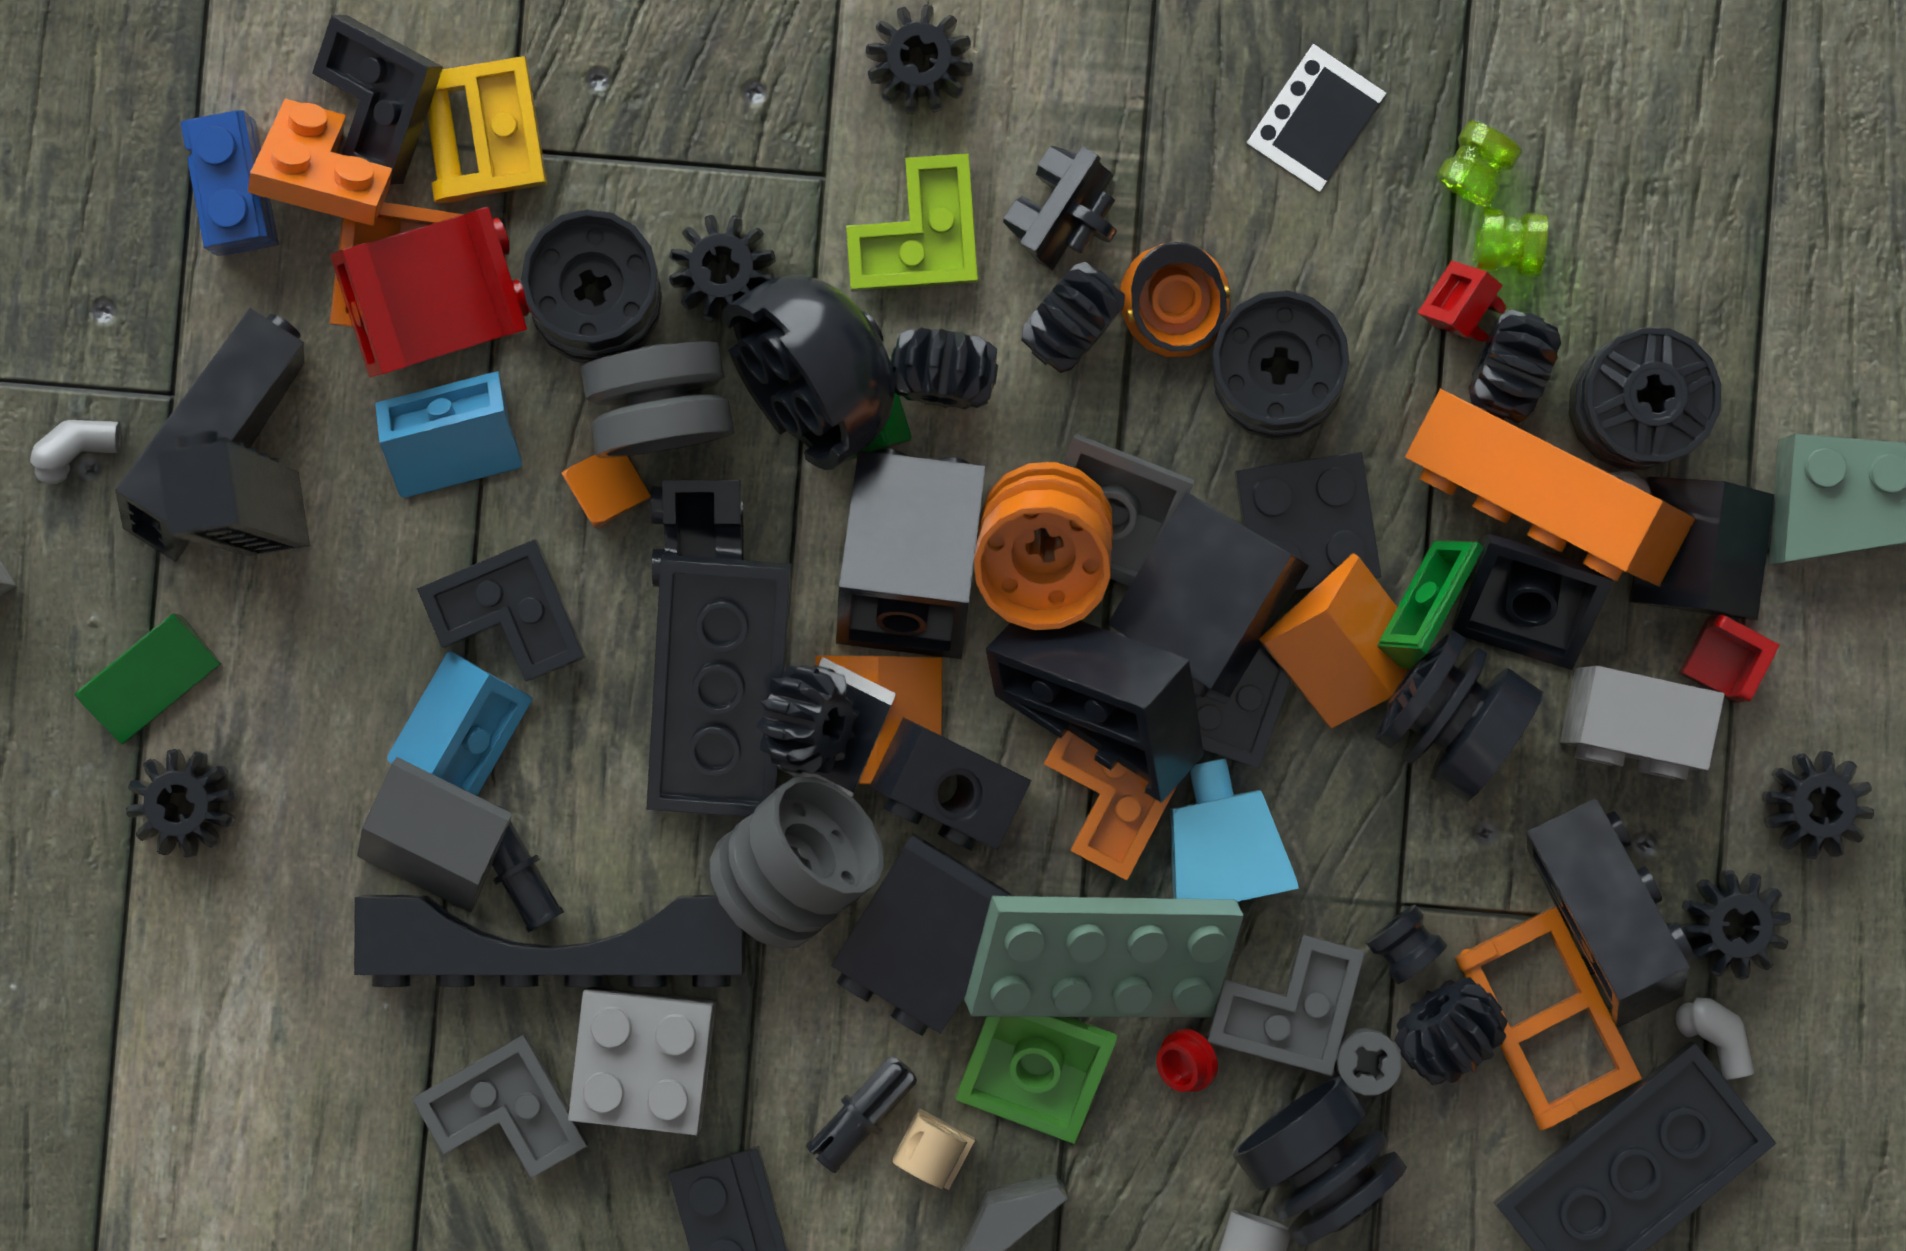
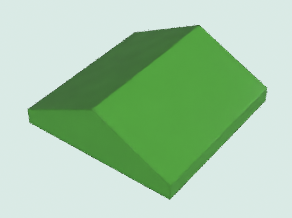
M986 1016L955 1100L1075 1144L1118 1035L1071 1017Z

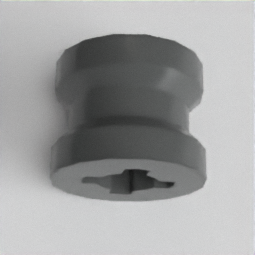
M1356 1028L1342 1037L1334 1069L1337 1076H1340L1354 1092L1365 1096L1379 1095L1389 1090L1398 1080L1402 1069L1401 1054L1396 1044L1383 1033L1371 1028Z

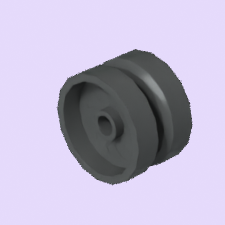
M704 341L646 346L593 360L580 366L585 398L588 401L602 406L628 405L627 407L605 412L590 423L595 455L598 458L634 456L673 450L711 442L734 434L728 399L719 395L709 394L687 395L708 389L725 377L720 348L717 342Z

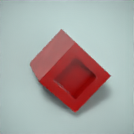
M1727 616L1707 617L1679 674L1711 691L1725 693L1724 698L1734 703L1750 702L1780 644Z

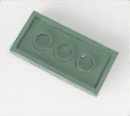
M992 896L965 1002L971 1016L1213 1017L1244 915L1236 900Z

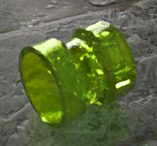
M1468 120L1457 138L1460 147L1455 156L1444 160L1435 177L1438 182L1454 194L1473 204L1489 208L1500 191L1499 178L1504 171L1511 170L1522 153V149L1513 140L1494 128L1474 120Z
M1483 207L1477 223L1473 267L1487 272H1495L1500 267L1507 268L1508 266H1513V269L1519 276L1538 278L1542 271L1547 246V214L1527 212L1521 218L1515 219L1514 217L1507 216L1503 209Z

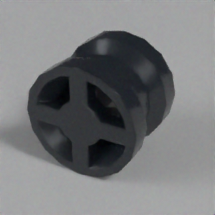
M1416 905L1410 906L1392 918L1365 942L1373 954L1383 955L1390 964L1389 975L1396 984H1400L1417 974L1435 960L1447 947V944L1439 935L1430 934L1424 927V915Z

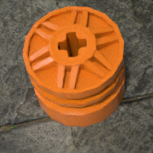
M1058 462L1028 463L1006 473L988 491L980 514L974 567L976 585L991 609L1008 622L1032 630L1061 629L1084 619L1102 601L1111 576L1113 518L1112 507L1100 485L1079 469ZM1042 528H1046L1047 533L1049 534L1048 537H1046L1045 532Z

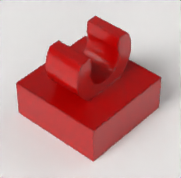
M1451 260L1417 313L1434 327L1466 338L1485 342L1488 335L1477 324L1487 309L1499 314L1504 313L1506 305L1500 297L1496 296L1503 285L1487 271Z

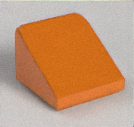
M593 455L561 472L589 521L597 530L651 498L649 491L628 456L598 458L596 455Z

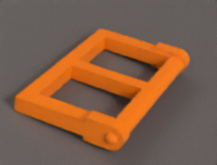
M1551 907L1489 940H1485L1470 949H1464L1454 957L1465 978L1470 977L1496 999L1481 966L1549 933L1578 993L1511 1027L1507 1023L1504 1030L1507 1037L1503 1044L1499 1045L1534 1114L1533 1118L1539 1130L1552 1128L1579 1111L1642 1079L1557 907ZM1586 1009L1616 1069L1548 1103L1519 1043Z

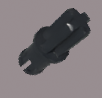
M510 820L492 864L498 875L493 881L495 885L502 882L526 924L525 928L529 933L564 913V910L558 905L535 864L540 860L537 854L533 857L530 856Z
M896 1057L888 1058L853 1097L845 1095L841 1099L844 1106L814 1139L806 1144L808 1151L812 1155L819 1154L816 1159L828 1170L837 1173L840 1166L871 1132L879 1134L883 1130L880 1125L881 1121L916 1085L917 1078L913 1071Z

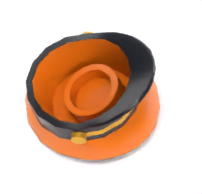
M1170 242L1142 252L1132 261L1121 282L1120 290L1125 294L1124 307L1121 313L1132 336L1147 350L1164 357H1190L1210 347L1217 339L1220 326L1230 313V289L1223 269L1205 251L1188 243Z

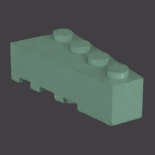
M1792 434L1779 439L1768 566L1906 544V443L1807 434Z

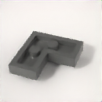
M1300 934L1285 994L1282 995L1224 979L1209 1027L1207 1041L1332 1076L1365 951Z
M526 1033L412 1098L443 1155L500 1123L530 1178H533L589 1145L577 1121H568L569 1107Z

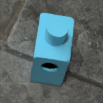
M1226 758L1196 764L1190 770L1196 803L1170 808L1173 899H1225L1238 902L1299 889L1297 878L1262 792L1255 790L1234 795Z

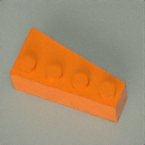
M1441 388L1405 455V458L1424 467L1419 476L1420 480L1452 496L1458 485L1477 494L1478 496L1472 507L1503 523H1508L1512 513L1533 523L1527 535L1559 552H1562L1567 542H1570L1588 552L1582 564L1615 581L1619 580L1624 570L1660 587L1696 519Z

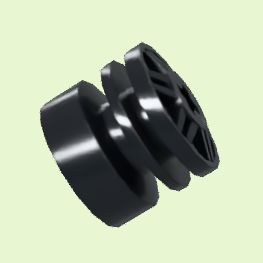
M584 209L560 215L538 231L525 253L521 282L535 327L550 348L574 362L587 363L643 346L659 322L662 291L652 248L636 226L611 212ZM595 283L600 291H604L605 302L602 305L594 306L590 299H586L584 288L587 285Z
M1289 290L1260 293L1237 305L1220 326L1213 349L1212 369L1215 395L1226 415L1247 433L1271 440L1300 437L1322 425L1339 403L1349 367L1347 337L1335 315L1313 297ZM1274 357L1286 358L1287 369L1297 371V374H1288L1283 385L1273 384L1271 373L1261 371V368L1272 367Z
M1643 327L1618 336L1600 347L1580 366L1570 387L1569 417L1578 440L1596 459L1618 469L1646 470L1690 453L1710 435L1721 411L1722 384L1712 358L1694 339L1670 328ZM1647 381L1651 391H1661L1663 395V402L1653 406V411L1650 403H1639L1637 399V392L1647 387Z
M1449 630L1436 646L1429 650L1405 674L1388 701L1386 715L1377 731L1375 740L1387 748H1392L1410 728L1414 732L1406 744L1401 758L1408 763H1413L1432 745L1436 746L1441 751L1435 761L1430 778L1463 801L1469 802L1491 779L1516 745L1533 718L1542 700L1543 691L1509 668L1497 674L1484 687L1477 680L1483 670L1488 653L1477 648L1464 660L1459 668L1455 667L1454 663L1464 647L1466 638L1454 630Z
M1340 1076L1321 1083L1288 1104L1252 1132L1232 1154L1258 1191L1269 1189L1285 1181L1290 1184L1291 1187L1283 1193L1272 1210L1280 1220L1290 1218L1302 1212L1288 1229L1299 1247L1311 1244L1332 1232H1338L1360 1219L1382 1200L1384 1194L1402 1177L1407 1169V1166L1395 1151L1373 1160L1388 1142L1382 1132L1376 1131L1361 1136L1354 1141L1348 1136L1358 1126L1367 1112Z

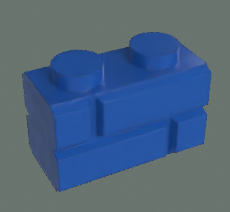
M235 110L180 122L185 149L192 153L187 160L204 248L216 256H226L279 245L271 199L248 193L250 171L261 150L256 121L244 110Z

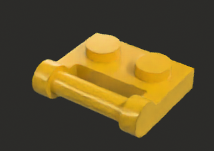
M521 56L442 69L427 113L437 177L436 181L431 182L434 202L452 203L476 196L547 185L526 57ZM461 90H466L479 173L462 175L449 98V94Z

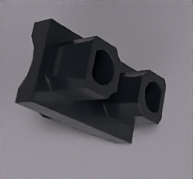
M1053 145L1050 146L1039 162L1036 175L1043 183L1054 188L1049 199L1041 207L1021 196L1014 201L1003 218V223L1021 240L1020 243L1038 263L1052 271L1067 247L1081 254L1092 236L1110 243L1117 233V230L1104 219L1115 202L1113 197L1104 192L1114 175L1099 162L1101 158L1098 154L1083 146L1078 154Z

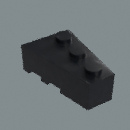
M1077 621L1061 629L1032 630L1010 623L985 648L994 694L997 698L1059 738H1062L1067 731H1070L1098 749L1099 751L1095 754L1094 760L1110 771L1119 763L1149 782L1145 787V793L1160 803L1164 801L1204 756L1188 659L1083 621Z
M1594 798L1527 831V850L1555 907H1557L1563 921L1566 920L1581 946L1584 955L1581 957L1590 975L1596 974L1613 1005V1008L1608 1011L1616 1027L1619 1028L1684 996L1690 967L1687 960L1693 958L1694 955L1680 926L1676 922L1667 926L1655 905L1662 901V896L1653 876L1645 866L1636 870L1625 848L1631 846L1632 843L1622 820L1615 811L1605 814L1598 799Z

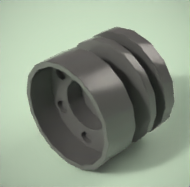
M794 777L775 790L756 807L752 815L739 822L734 830L727 833L717 842L710 857L711 883L721 906L734 923L755 940L778 949L798 948L820 932L824 926L833 921L838 913L852 905L877 884L884 867L882 843L871 819L857 801L838 786L817 777Z

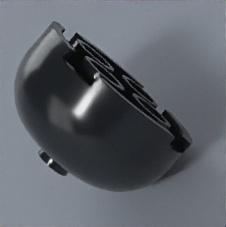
M790 275L768 280L724 308L721 322L729 329L731 327L734 328L738 341L735 346L728 350L738 374L748 392L778 434L781 435L788 431L793 437L800 439L809 447L804 451L806 461L820 469L832 470L864 449L878 437L892 412L895 397L894 374L888 353L883 344V335L879 326L867 312L861 311L848 296L822 280L803 275ZM799 372L802 374L800 378L790 384L788 383L789 379Z

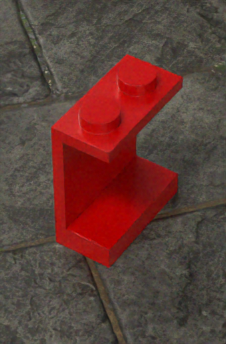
M488 206L464 215L370 243H362L330 254L369 378L527 330L524 317L529 315V308L523 286L518 279H511L504 257L510 253L508 236L499 218L492 219Z

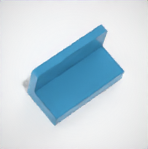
M498 371L375 403L379 443L401 497L418 495L511 471L522 466L521 454L509 422L505 389Z
M449 651L390 750L387 760L392 764L396 757L477 796L532 702L533 697L482 670L459 654Z

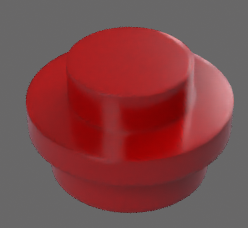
M1179 1029L1174 1031L1164 1039L1157 1053L1156 1065L1159 1075L1170 1088L1176 1091L1198 1092L1210 1086L1216 1079L1218 1061L1215 1051L1207 1039L1194 1030Z

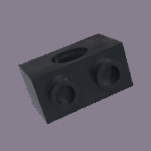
M903 717L869 787L889 797L884 809L918 825L923 814L943 823L938 835L968 850H973L977 840L998 850L1032 780ZM955 775L957 778L955 794L947 802L939 803L938 789L941 783L947 777Z

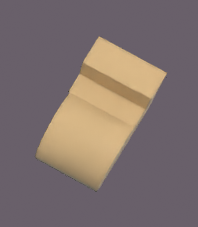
M919 1108L892 1161L895 1165L937 1188L943 1189L944 1187L949 1190L972 1148L975 1138Z

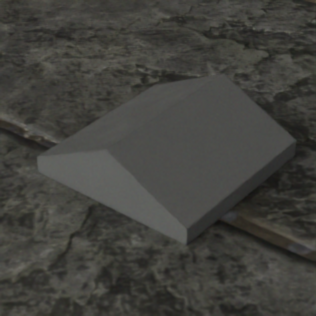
M1075 433L1063 464L1081 470L1102 488L1112 507L1113 518L1110 579L1130 587L1187 492L1190 493L1194 479ZM1042 528L1045 532L1046 537H1048L1049 534L1047 533L1046 528Z
M396 757L363 824L357 857L472 912L513 814Z
M1056 1174L986 1190L959 1251H1005L1067 1200L1064 1184Z

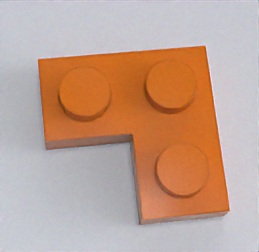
M284 99L250 171L248 193L374 226L390 188L392 168L368 162L360 157L336 153L344 136L345 114L323 109L312 103H300Z
M1067 731L1062 738L1057 736L1043 764L1099 793L1070 851L1128 880L1176 787L1160 803L1145 793V787L1149 782L1119 763L1110 771L1094 760L1095 754L1099 751L1098 749L1070 731Z

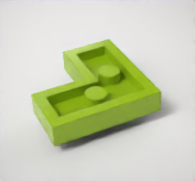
M969 153L905 158L910 221L846 226L851 292L978 283Z

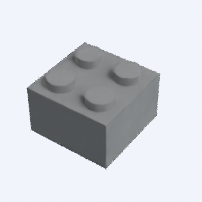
M1601 666L1575 668L1559 743L1576 746L1575 759L1608 766H1623L1625 757L1639 760L1636 772L1667 779L1687 780L1689 770H1709L1725 693Z
M589 987L584 990L568 1121L697 1135L703 1123L717 1001L601 987Z

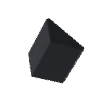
M1647 477L1646 482L1651 490L1650 495L1696 519L1660 587L1633 575L1630 603L1758 620L1775 494L1726 481Z
M1490 534L1478 539V542L1484 549L1464 584L1451 630L1469 639L1573 670L1614 580L1582 564L1583 562Z

